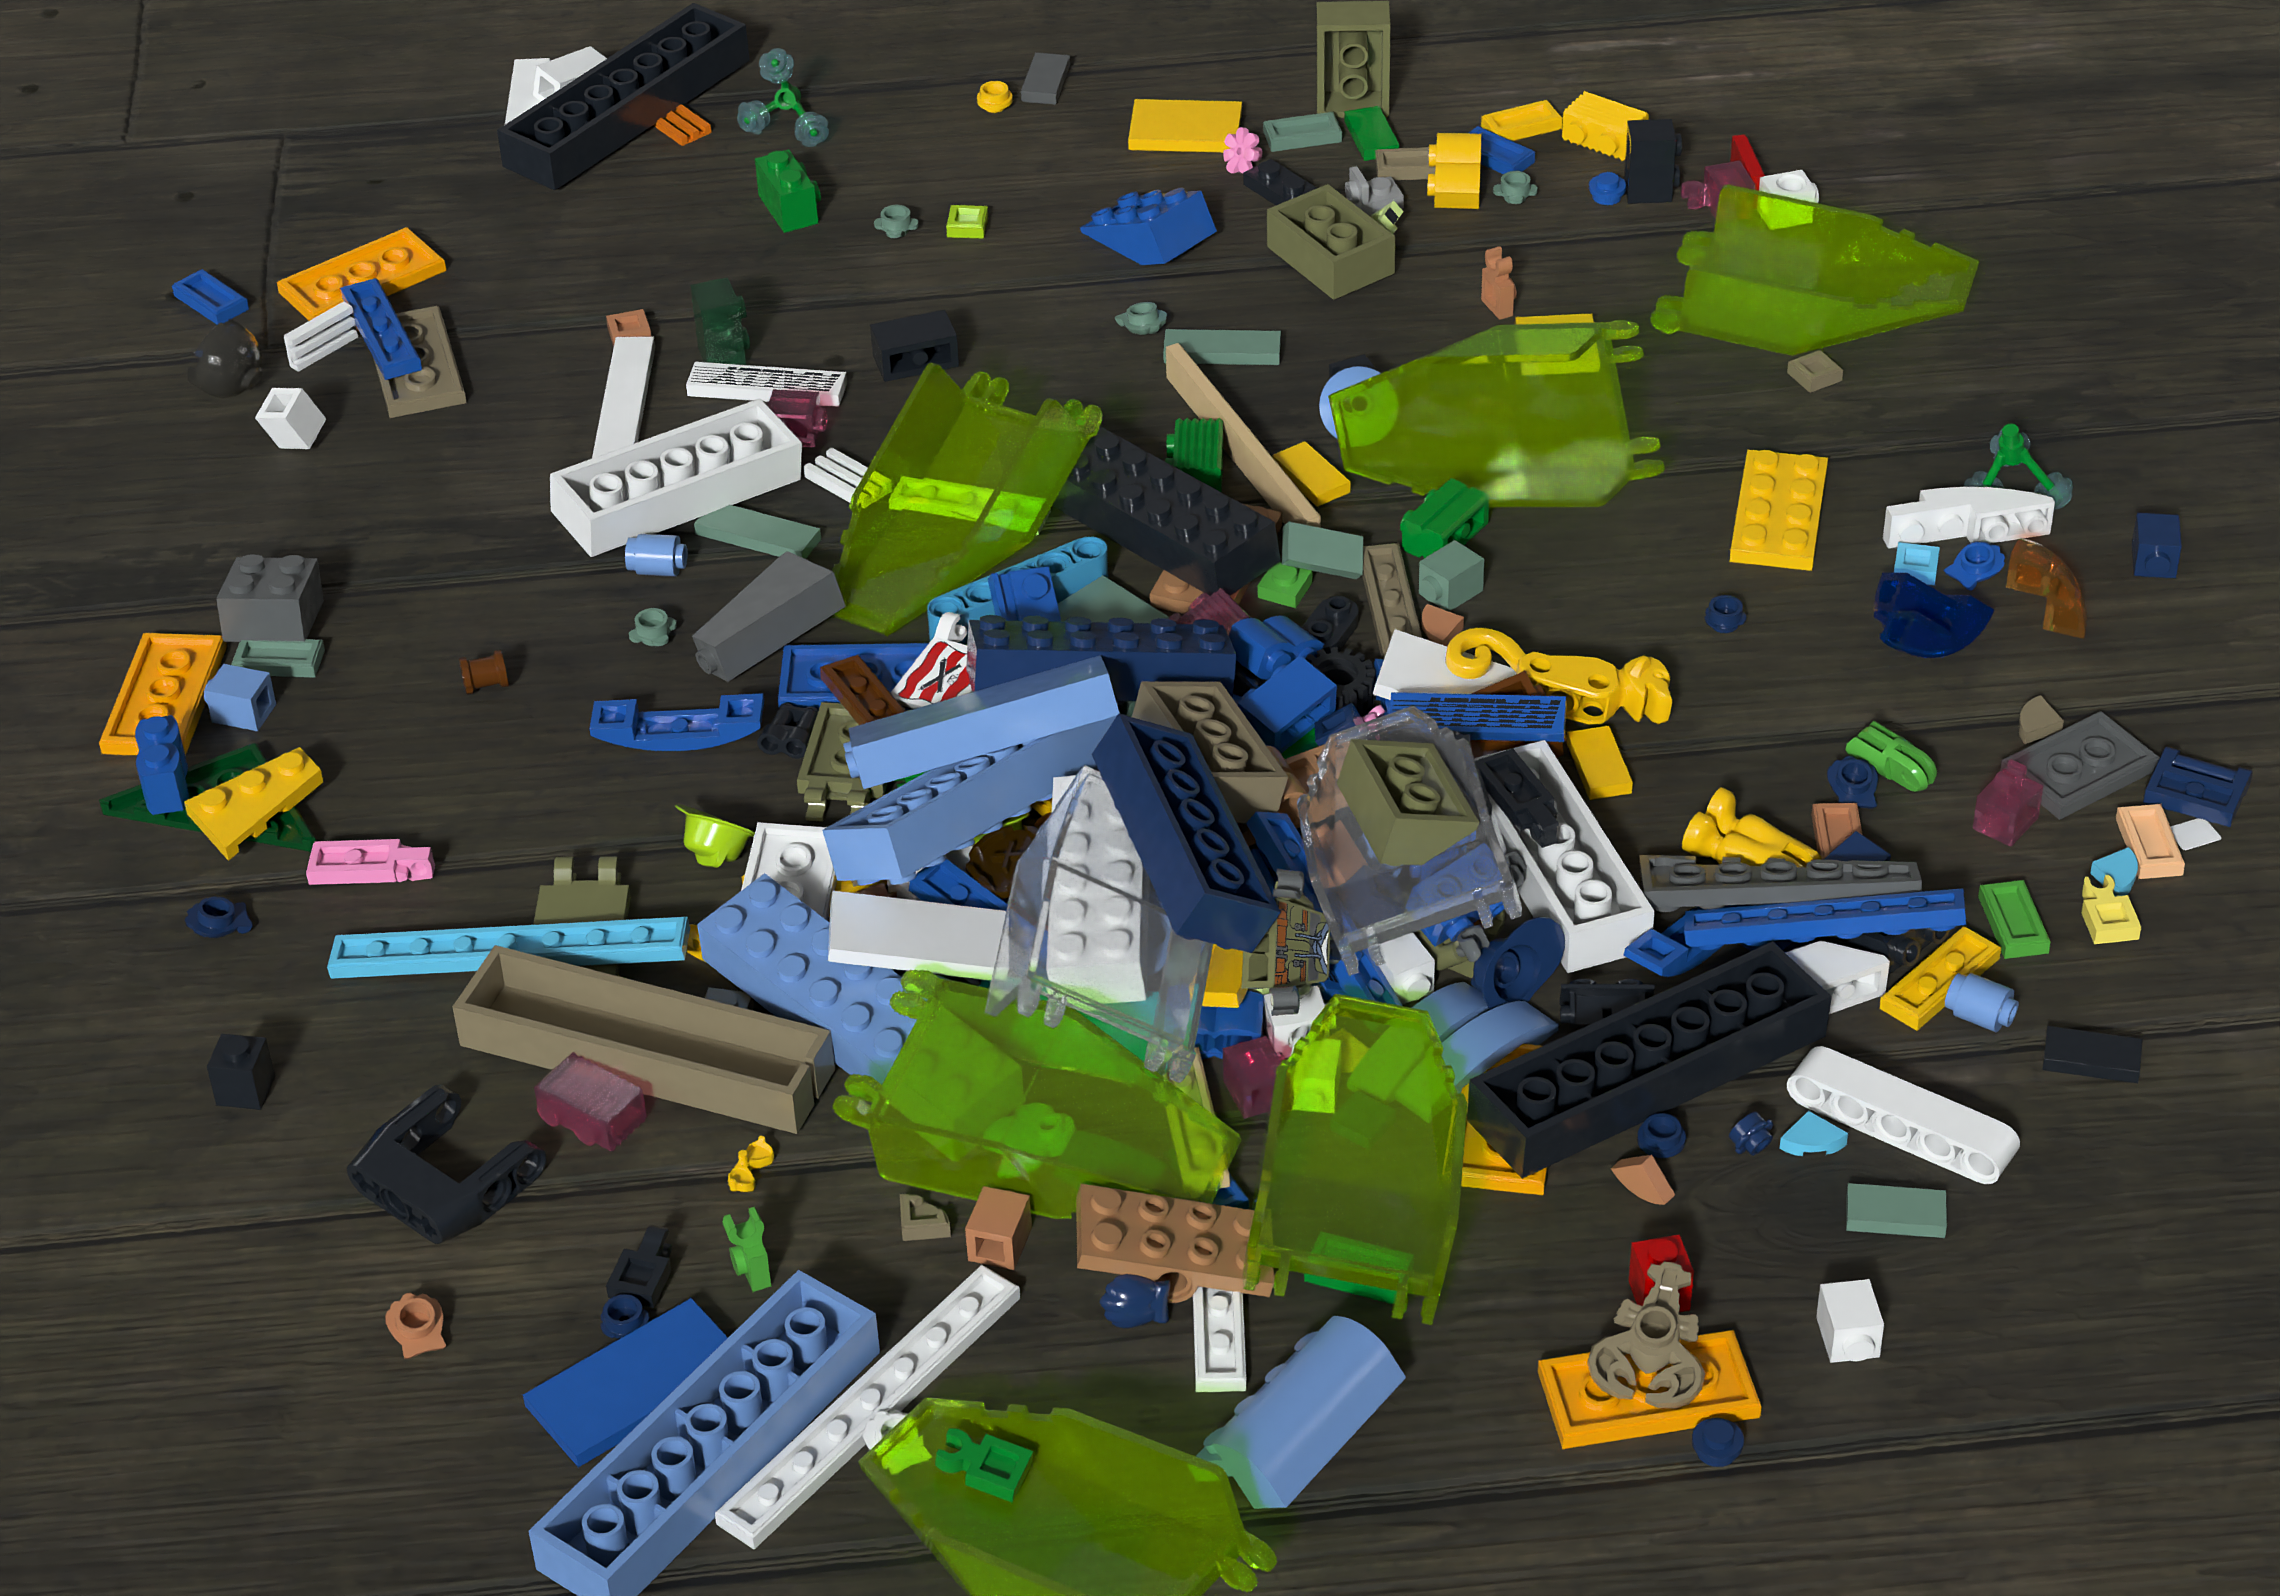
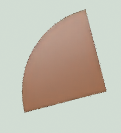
M1427 604L1423 609L1422 628L1429 641L1448 646L1450 640L1463 630L1464 617Z
M1652 1155L1621 1159L1611 1168L1618 1180L1628 1190L1645 1201L1665 1205L1675 1196L1672 1187Z

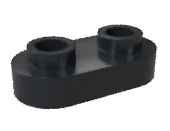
M1332 596L1323 600L1317 606L1302 628L1324 644L1322 649H1324L1326 654L1331 653V648L1338 647L1339 653L1358 627V606L1354 601L1346 597Z

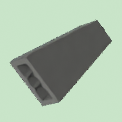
M787 551L782 554L692 636L698 650L695 656L699 666L707 674H713L729 682L846 607L834 572Z

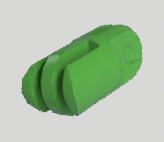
M1875 720L1846 745L1845 750L1849 756H1853L1858 760H1866L1875 767L1877 773L1889 780L1895 781L1910 791L1919 792L1925 790L1936 779V766L1925 752Z

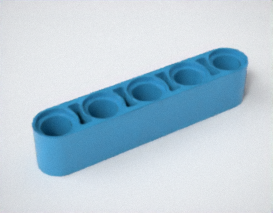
M1097 537L1079 538L996 573L998 575L1007 574L1009 571L1049 566L1058 604L1102 575L1109 579L1107 545L1105 541ZM989 576L942 594L928 603L927 615L930 641L935 636L940 618L946 612L960 615L961 618L956 624L965 626L967 635L958 643L964 645L968 643L969 620H980L982 616L995 615L987 580Z

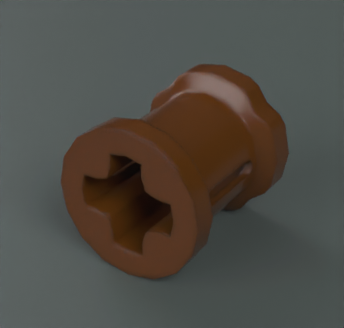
M501 650L494 651L492 656L468 660L466 657L459 658L467 695L473 694L474 689L496 684H500L502 688L509 686Z

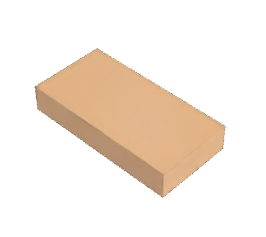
M2162 805L2118 807L2116 821L2126 847H2129L2137 858L2138 879L2183 876L2185 863Z

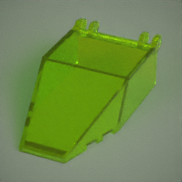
M1727 184L1722 187L1719 195L1714 233L1706 231L1697 232L1696 230L1687 232L1683 237V244L1679 247L1676 254L1678 255L1679 262L1686 266L1690 265L1686 276L1684 297L1670 296V294L1661 295L1656 302L1655 311L1651 314L1650 323L1653 324L1652 326L1655 329L1662 330L1667 334L1683 331L1793 356L1964 311L1979 261L1936 242L1932 247L1914 240L1915 233L1906 229L1897 233L1883 227V219L1870 214Z
M1626 320L1592 323L1497 325L1329 395L1328 398L1344 470L1391 485L1393 482L1411 487V492L1425 496L1432 489L1438 490L1449 479L1453 478L1466 484L1468 489L1474 487L1487 493L1489 507L1603 506L1630 480L1657 476L1665 470L1663 461L1656 459H1644L1634 463L1633 454L1653 453L1660 449V441L1656 437H1639L1630 440L1616 363L1640 360L1644 356L1643 349L1639 346H1621L1613 349L1612 340L1629 339L1638 335L1639 327L1637 323Z
M929 363L851 497L849 509L853 512L848 530H843L840 543L844 548L840 563L834 564L833 568L846 607L833 614L832 617L889 636L927 611V605L932 599L970 583L1032 542L1091 437L1097 435L1103 416L1100 408L1091 404L1085 407L1084 410L1082 408L1083 405H1081L1082 402L1075 399L1067 401L1063 408L1057 400L1047 398L1035 416L1002 406L1010 388L1008 380L1005 378L996 377L993 381H990L991 377H989V374L977 371L961 390L940 365Z
M910 969V971H906L901 979L902 988L906 992H895L890 999L889 1005L895 1010L894 1012H898L899 1015L902 1014L904 1017L906 1015L909 1018L917 1019L883 1084H880L871 1076L850 1074L844 1083V1088L852 1097L842 1094L833 1103L832 1109L835 1110L834 1113L841 1117L842 1120L868 1129L878 1173L885 1180L975 1201L978 1200L983 1186L1000 1190H1011L1016 1193L1030 1195L1032 1214L1054 1219L1072 1218V1212H1076V1196L1080 1184L1212 1204L1224 1179V1172L1229 1168L1241 1142L1240 1135L1070 1005L942 979L928 970L917 971L916 969ZM865 1101L872 1102L871 1106Z
M1334 994L1312 1022L1310 1032L1305 1038L1301 1037L1294 1045L1293 1053L1288 1060L1283 1059L1278 1065L1256 1175L1244 1257L1243 1289L1255 1291L1261 1273L1259 1266L1263 1265L1278 1268L1273 1283L1274 1295L1284 1297L1289 1271L1394 1290L1392 1318H1403L1408 1305L1407 1293L1425 1296L1420 1312L1422 1317L1421 1323L1433 1324L1458 1225L1467 1101L1464 1094L1458 1093L1454 1085L1455 1073L1452 1066L1446 1065L1442 1057L1443 1045L1428 1011Z
M924 1398L858 1461L861 1470L968 1596H1202L1220 1576L1230 1587L1237 1590L1241 1589L1242 1592L1246 1591L1248 1593L1257 1586L1258 1578L1247 1564L1257 1570L1261 1569L1268 1572L1278 1562L1275 1552L1272 1551V1548L1267 1543L1244 1530L1228 1476L1219 1465L1069 1408L1054 1407L1050 1414L1029 1413L1026 1405L1010 1404L1007 1411L986 1410L984 1403L978 1401ZM949 1428L964 1431L969 1435L971 1441L978 1445L981 1444L985 1434L1033 1451L1032 1464L1013 1503L966 1486V1471L948 1473L935 1466L938 1449L945 1450L948 1453L959 1451L946 1445V1433ZM1241 1556L1247 1564L1240 1563L1236 1559Z

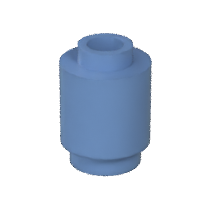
M638 534L637 538L629 537L625 548L627 570H635L637 575L676 577L679 570L685 569L687 565L686 544H681L679 536Z
M1958 973L1947 991L1945 1008L1953 1010V1015L1993 1032H1998L2003 1025L2009 1027L2012 1024L2019 1002L2013 999L2014 990L1973 973H1970L1968 976Z

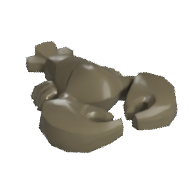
M1663 1262L1660 1266L1651 1264L1647 1271V1275L1656 1284L1645 1298L1644 1305L1640 1306L1629 1299H1625L1617 1311V1316L1614 1317V1323L1623 1327H1629L1630 1330L1604 1337L1591 1347L1587 1365L1593 1382L1603 1392L1618 1399H1633L1635 1391L1617 1380L1618 1376L1626 1378L1629 1385H1637L1635 1372L1624 1355L1630 1354L1637 1367L1645 1374L1656 1372L1670 1363L1673 1366L1657 1374L1648 1386L1649 1389L1654 1391L1660 1387H1668L1669 1390L1661 1393H1646L1645 1403L1657 1408L1676 1409L1688 1405L1700 1394L1705 1371L1699 1359L1680 1343V1340L1695 1342L1698 1339L1696 1334L1699 1332L1698 1316L1695 1314L1679 1315L1680 1294L1678 1289L1691 1285V1273L1683 1271L1681 1265Z

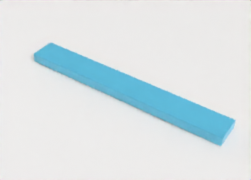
M688 917L335 935L327 969L331 979L477 971L495 945L576 966L685 960L690 924Z

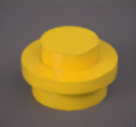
M1001 81L984 83L977 94V104L991 113L1003 111L1013 101L1008 85Z

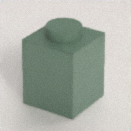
M1456 540L1419 562V594L1443 610L1450 612L1483 591L1484 558Z

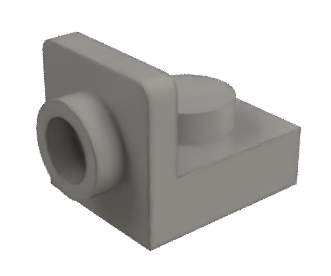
M1357 166L1349 168V182L1345 183L1346 197L1367 215L1374 214L1392 201H1395L1401 209L1404 208V196L1391 176L1385 178L1376 177L1366 181Z

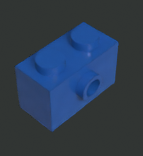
M1298 656L1288 665L1278 667L1270 679L1260 687L1247 691L1240 699L1238 707L1265 745L1275 747L1280 753H1283L1315 727V722L1335 712L1337 685L1302 656Z

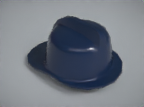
M1536 917L1525 921L1508 938H1497L1490 941L1488 947L1480 949L1481 956L1474 962V976L1470 983L1475 989L1483 993V999L1490 1010L1515 1001H1526L1528 1003L1534 993L1553 974L1560 964L1565 950V935L1560 925L1551 918Z

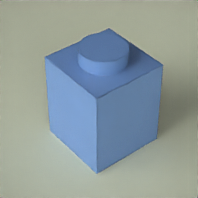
M223 664L214 678L208 681L204 690V700L208 704L212 723L258 731L276 706L269 672Z

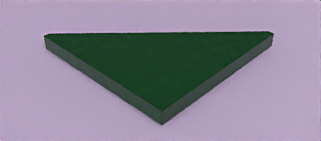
M253 743L188 767L185 777L189 799L268 761L258 745ZM141 784L99 800L103 815L202 832L187 815L186 807L183 811L152 815L146 807ZM296 806L288 812L276 813L266 822L267 829L257 838L250 835L245 839L247 841L309 852L312 851L313 843L316 842L314 835Z

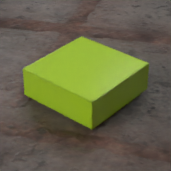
M951 205L946 226L947 237L984 238L988 221V206Z

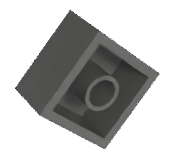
M256 554L236 557L216 598L223 642H241V640L305 642L324 602L318 558H303L299 555H289L283 558H263Z

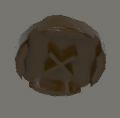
M1023 825L1025 830L1014 831L1013 827L1009 826L986 834L970 850V860L966 863V873L998 898L1016 897L1029 911L1041 904V897L1037 887L1049 877L1050 839L1047 834L1034 826Z

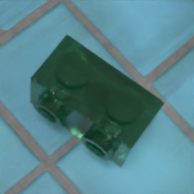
M728 277L690 285L697 344L703 361L717 364L746 365L744 350L750 349V341L746 327L741 325V319L747 317L742 295H735Z

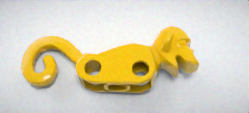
M1473 628L1462 631L1455 635L1447 646L1445 663L1454 675L1464 679H1476L1484 676L1490 669L1492 659L1490 650L1501 655L1516 674L1526 671L1532 684L1539 683L1546 696H1566V719L1587 725L1603 724L1614 716L1620 706L1636 722L1641 721L1643 714L1656 724L1667 722L1670 717L1672 698L1668 689L1670 675L1664 664L1653 657L1642 655L1632 659L1621 670H1618L1613 664L1595 657L1550 656L1535 651L1525 654L1513 639L1502 632L1487 628ZM1476 647L1474 659L1462 656L1466 650ZM1588 706H1594L1601 709L1603 714L1591 716L1585 713L1583 709Z

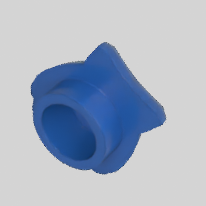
M1974 542L1965 546L1957 555L1954 563L1945 568L1944 572L1946 575L1959 581L1967 590L1972 591L1977 583L1988 580L2001 571L2005 564V556L2000 553V547L1997 545H1989L1987 542Z

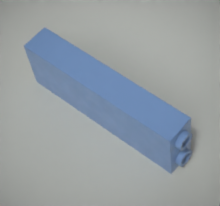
M1101 655L851 727L849 728L850 742L843 743L844 754L851 778L860 777L863 789H867L1115 717L1120 713L1108 671Z

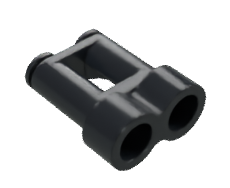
M789 703L781 704L771 724L763 728L757 740L758 747L769 755L783 752L795 759L804 757L818 709L815 707H794ZM791 723H797L796 727L788 725Z

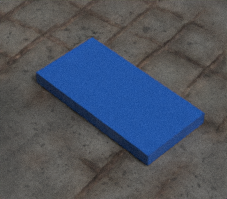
M929 643L786 645L783 650L778 707L783 703H789L794 707L800 708L815 707L819 711L821 702L840 703L821 680L820 667L855 655L861 657L891 693ZM905 707V710H913L912 708Z
M690 1298L523 1394L525 1407L575 1465L580 1467L618 1445L728 1337Z

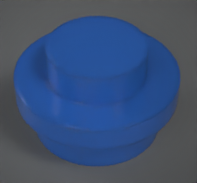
M1603 172L1590 180L1589 191L1595 202L1602 205H1613L1620 202L1625 194L1626 182L1615 173Z

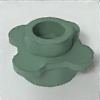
M1510 171L1502 175L1501 184L1493 187V193L1497 196H1503L1504 200L1508 203L1520 204L1526 200V197L1536 195L1538 188L1536 185L1530 184L1531 179L1528 174L1521 171Z
M890 205L881 211V218H877L874 221V227L885 231L890 238H900L905 236L908 230L917 229L918 220L911 218L910 210L906 206Z
M649 608L642 610L635 616V629L629 632V639L634 643L643 642L648 646H663L669 641L668 635L670 631L676 629V621L668 617L666 612L661 609Z

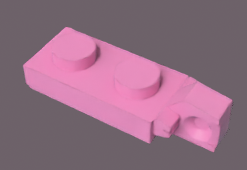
M400 839L316 841L313 843L306 876L309 885L402 882L407 879L417 881L433 878L435 863L431 847L412 848L411 846L401 845Z

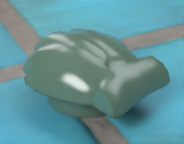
M1141 302L1130 306L1127 312L1117 315L1115 320L1120 326H1125L1133 334H1155L1166 323L1167 313L1158 310L1155 303Z

